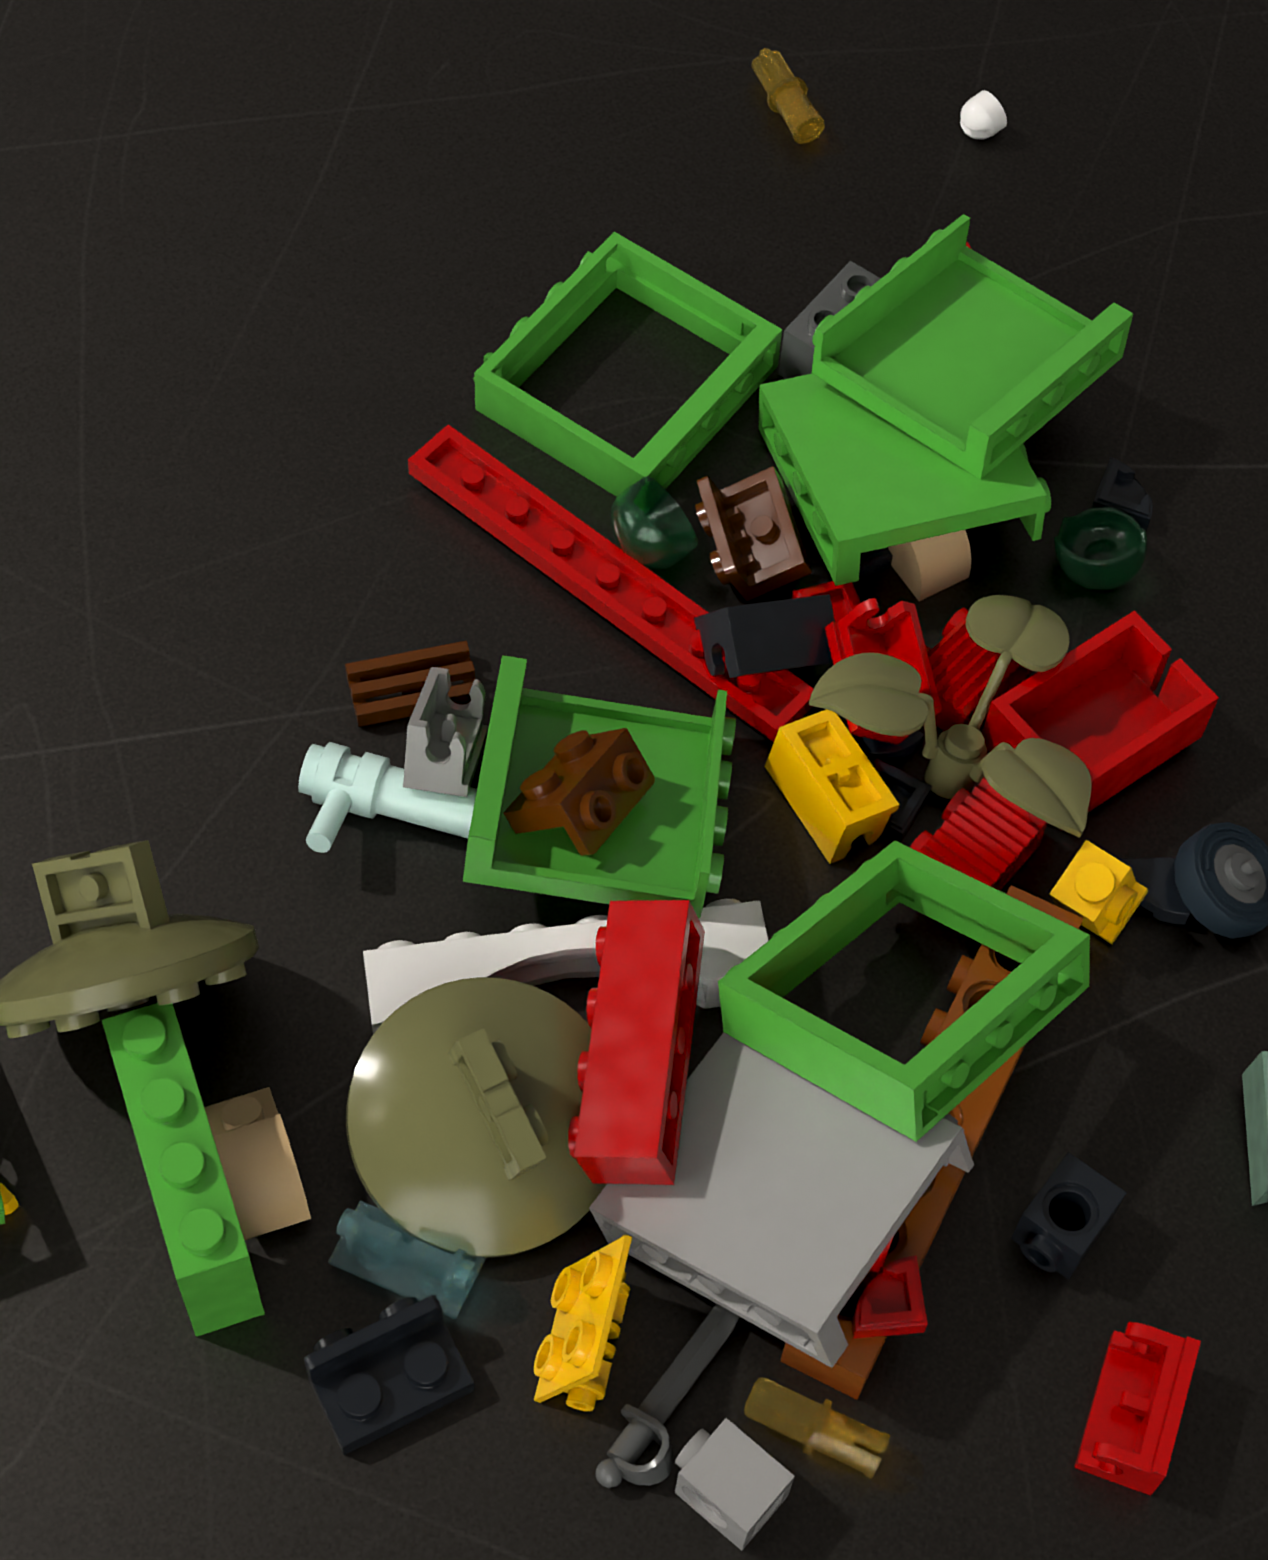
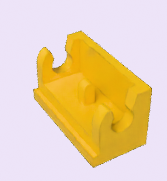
M826 709L779 727L765 768L829 864L845 858L852 848V842L860 835L863 836L868 845L874 843L882 834L890 815L897 811L900 804L838 714Z

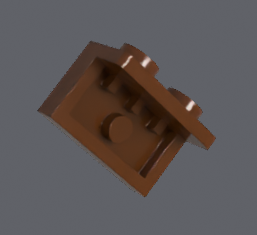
M774 466L721 490L717 488L708 475L697 480L702 502L695 505L696 513L706 534L709 537H714L717 550L710 552V559L717 577L724 586L732 583L748 602L812 573L782 477Z
M627 728L590 735L586 730H582L562 739L554 747L555 756L543 769L533 773L522 782L520 786L522 792L503 812L515 834L564 827L581 856L595 854L655 782L653 773Z

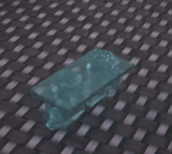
M360 1201L355 1210L347 1208L342 1214L336 1229V1234L340 1235L341 1238L328 1262L335 1267L405 1298L417 1297L421 1301L431 1295H436L443 1314L456 1320L486 1257L467 1256V1251L460 1248L455 1254L417 1240L396 1226L379 1208Z

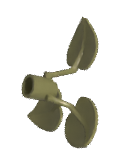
M1006 595L983 597L970 607L965 623L969 636L980 647L1001 655L992 671L969 725L955 724L948 730L943 731L939 735L938 740L934 700L928 694L919 693L922 682L919 672L900 659L880 653L855 654L829 668L813 689L809 706L833 711L850 722L876 733L888 736H906L918 731L924 725L926 744L922 755L930 759L924 774L925 783L932 786L931 791L938 796L952 799L961 788L972 792L975 782L980 783L982 778L985 777L990 786L1010 802L1078 838L1081 837L1086 827L1092 790L1091 776L1084 762L1065 747L1039 738L1025 739L1016 748L1006 742H1002L987 754L984 736L979 731L991 701H993L1012 659L1025 668L1036 672L1048 671L1062 662L1070 643L1069 632L1064 621L1054 611L1041 605H1032L1026 599Z

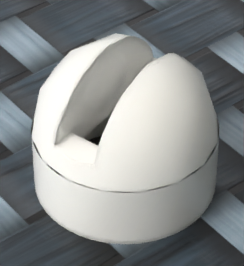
M980 91L962 107L960 115L961 128L966 135L973 139L992 137L1007 125V117L1003 107L988 91Z

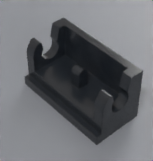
M830 594L726 607L694 618L696 630H700L705 662L712 676L724 675L725 664L730 678L833 664L825 627L832 621L835 622ZM722 648L725 653V663L722 659Z

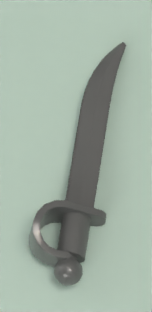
M715 1304L703 1323L637 1409L629 1404L622 1408L621 1413L629 1424L607 1451L609 1458L603 1459L596 1468L595 1476L602 1486L607 1488L616 1487L622 1482L623 1478L636 1485L650 1486L662 1482L670 1475L674 1466V1454L669 1435L663 1424L727 1340L740 1316ZM652 1440L661 1446L659 1453L651 1462L635 1466V1463Z

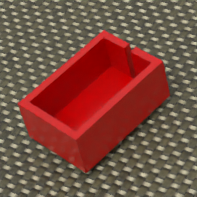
M1134 610L1068 652L1062 662L1055 668L1035 673L991 701L982 735L989 752L1002 742H1006L1016 748L1021 741L1028 738L1048 740L1073 752L1084 762L1091 776L1092 790L1088 812H1090L1200 739L1219 697L1181 658L1171 664L1159 696L1157 697L1153 693L1157 689L1172 649Z

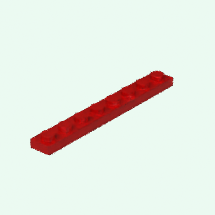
M449 424L408 459L409 474L711 697L716 699L718 689L727 691L726 708L774 742L779 727L802 719L813 707L809 706V700L814 688L789 670L730 678L725 664L724 675L712 676L705 662L700 630H696L694 621L695 617L709 612ZM722 648V659L725 663V653Z

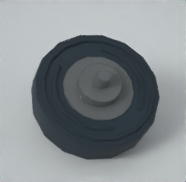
M1224 822L1205 826L1180 846L1174 861L1175 883L1183 903L1198 922L1213 933L1231 939L1254 935L1268 925V847L1263 840L1245 827Z

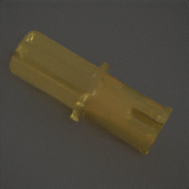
M769 48L759 51V56L752 61V69L768 94V106L773 112L780 113L793 134L792 137L795 142L805 144L813 141L823 132L825 125L822 116L817 113L807 97L808 88L803 79L793 75L779 51H770Z
M766 1377L758 1378L745 1403L744 1414L747 1418L804 1444L802 1452L809 1455L812 1449L817 1450L863 1472L869 1478L874 1476L882 1458L856 1447L854 1442L877 1454H881V1451L885 1452L890 1438V1434L884 1431L879 1432L831 1409L832 1401L827 1398L820 1404Z

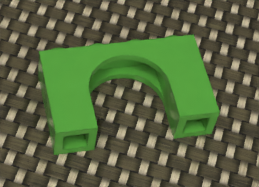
M156 1003L103 1019L102 1024L173 1271L196 1337L264 1315L248 1250L173 1003L167 1005H158Z

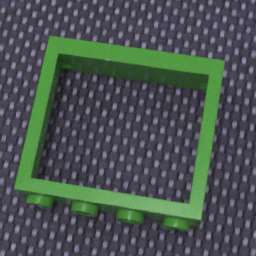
M614 232L593 254L588 251L584 255L579 268L564 283L560 281L550 289L544 303L530 317L525 316L516 323L510 337L494 353L490 352L483 356L484 364L474 373L473 378L475 382V410L644 513L759 388L760 384L778 367L783 329ZM616 288L730 354L634 458L519 389L538 367Z
M893 841L871 860L864 862L856 872L831 892L821 896L812 907L787 927L778 930L768 942L743 962L732 967L718 981L723 1032L917 1142L1090 986V934L898 841ZM899 902L1021 963L905 1065L783 998Z

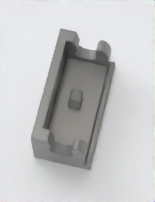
M431 667L407 726L403 787L467 797L488 734L489 726L483 725L485 689L480 680H474L469 693L471 701L464 705L456 704L448 695L451 688L449 669Z

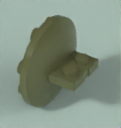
M149 840L107 847L92 853L84 851L56 856L33 863L32 866L53 945L37 952L0 980V1026L6 1027L8 1038L23 1037L46 1030L51 1027V1020H55L58 1032H66L99 1022L98 1010L107 1008L108 1012L132 1008L148 1002L149 997L156 995L158 1005H167L193 998L200 994L198 981L204 979L206 985H216L247 975L244 962L252 958L259 949L255 928L250 924L213 916L168 914Z
M477 977L444 983L420 993L396 1009L381 1024L363 1050L353 1073L346 1105V1129L352 1161L362 1184L378 1208L396 1226L418 1241L441 1251L468 1257L493 1258L529 1251L551 1241L575 1225L590 1210L591 1204L607 1185L592 1183L576 1159L572 1158L568 1146V1130L571 1118L575 1115H580L583 1093L579 1088L577 1069L581 1052L589 1051L592 1031L589 1024L575 1010L552 994L529 984L502 978Z

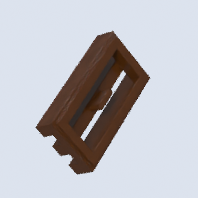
M467 640L345 664L358 727L411 717L431 667L449 669L451 682L462 680V684L451 686L448 695L456 704L464 705L471 701L469 693L476 679L473 662L470 660ZM398 692L404 695L368 703L365 700Z

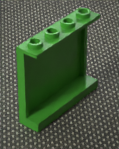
M963 214L944 230L938 229L935 231L926 244L911 256L899 259L891 271L874 285L862 288L854 300L835 315L826 316L820 322L812 339V343L815 346L812 374L981 480L1123 357L1133 313L1114 302L1094 320H1090L967 247L966 241L970 217Z
M814 374L760 384L759 431L835 586L859 581L860 556L864 552L1015 518H1020L1032 541L1041 539L1044 515L1051 508V496L1045 479L1037 477L1028 463L1024 444L1019 446L980 480Z
M502 655L468 835L463 882L610 904V901L689 900L698 918H701L706 892L716 894L719 892L724 864V854L713 853L712 851L713 845H723L728 818V807L717 806V799L726 800L728 796L732 762L722 761L721 754L731 755L736 727V718L725 717L727 691L718 689L712 718L523 688L527 659ZM622 728L628 729L653 773L655 782L595 854L581 856L564 827L515 834L503 812L522 792L520 789L522 782L533 773L543 769L555 756L554 747L562 739L582 730H586L590 735Z

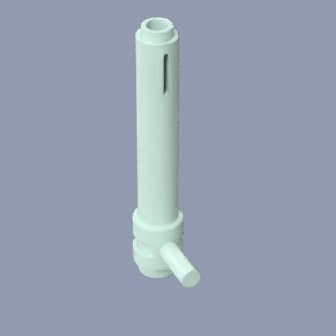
M329 742L325 747L312 744L303 761L298 789L300 793L311 795L312 802L320 804L322 807L306 837V843L309 848L316 852L324 853L329 851L348 812L371 819L376 814L468 839L477 789L470 787L468 796L463 797L404 788V769L392 766L390 758L365 752L362 757L352 755L349 747Z

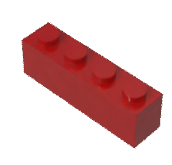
M689 900L610 901L607 925L599 927L597 931L595 948L597 962L600 966L598 988H591L587 998V1020L592 1029L589 1051L581 1052L577 1069L578 1084L583 1093L580 1115H575L571 1118L568 1130L570 1154L572 1158L576 1159L592 1183L674 1185L705 935V930Z

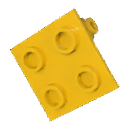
M622 1236L564 1268L558 1276L551 1296V1306L557 1309L551 1334L547 1335L542 1341L534 1362V1374L539 1377L534 1401L541 1403L565 1392L568 1393L566 1404L569 1407L581 1411H593L596 1400L604 1399L612 1363L603 1359H612L616 1350L611 1343L607 1342V1339L619 1337L621 1328L618 1324L622 1323L630 1292V1287L625 1283L627 1274L624 1269L632 1241L631 1236Z

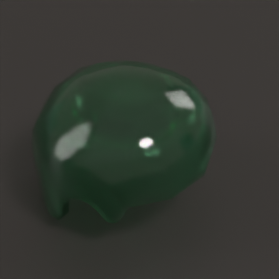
M643 477L623 490L614 500L611 508V525L614 538L625 554L637 560L645 567L662 570L670 568L682 561L698 545L695 531L681 507L654 478Z
M1113 507L1088 508L1073 517H1064L1059 533L1054 537L1056 558L1061 569L1070 581L1087 589L1112 590L1125 585L1138 573L1147 552L1146 530L1140 528V525L1132 516Z

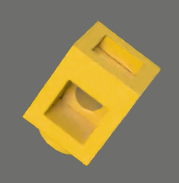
M1086 840L1049 895L1056 906L1084 918L1082 926L1110 944H1113L1148 893V889L1136 882L1131 867Z

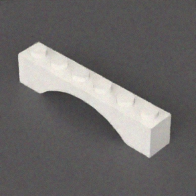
M721 899L708 904L702 909L699 920L705 930L696 1005L704 1009L721 1007L718 981L732 967L743 962L768 942L760 900L741 903L736 899ZM589 916L575 924L546 927L541 924H525L512 929L508 933L484 936L474 932H461L448 936L444 941L421 944L398 940L385 943L378 949L363 951L373 1034L404 1003L420 993L444 983L460 979L488 977L515 980L534 986L566 978L599 977L600 966L597 962L595 948L596 935L599 927L607 925L608 916Z

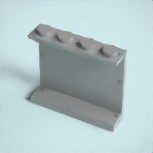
M723 1032L687 1079L674 1185L607 1184L589 1209L609 1244L624 1235L631 1236L632 1241L628 1253L630 1256L833 1368L849 1345L837 1315L942 1166H947L949 1163L969 1173L974 1166V1162L964 1135V1129L958 1125V1121L949 1113L916 1142Z

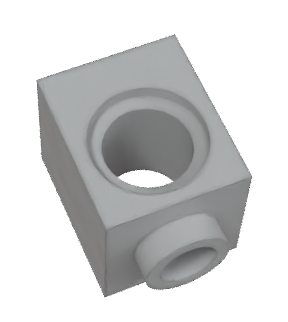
M727 1418L724 1419L712 1435L703 1428L700 1429L689 1440L675 1460V1464L681 1468V1471L678 1473L675 1493L741 1551L788 1497L795 1477Z

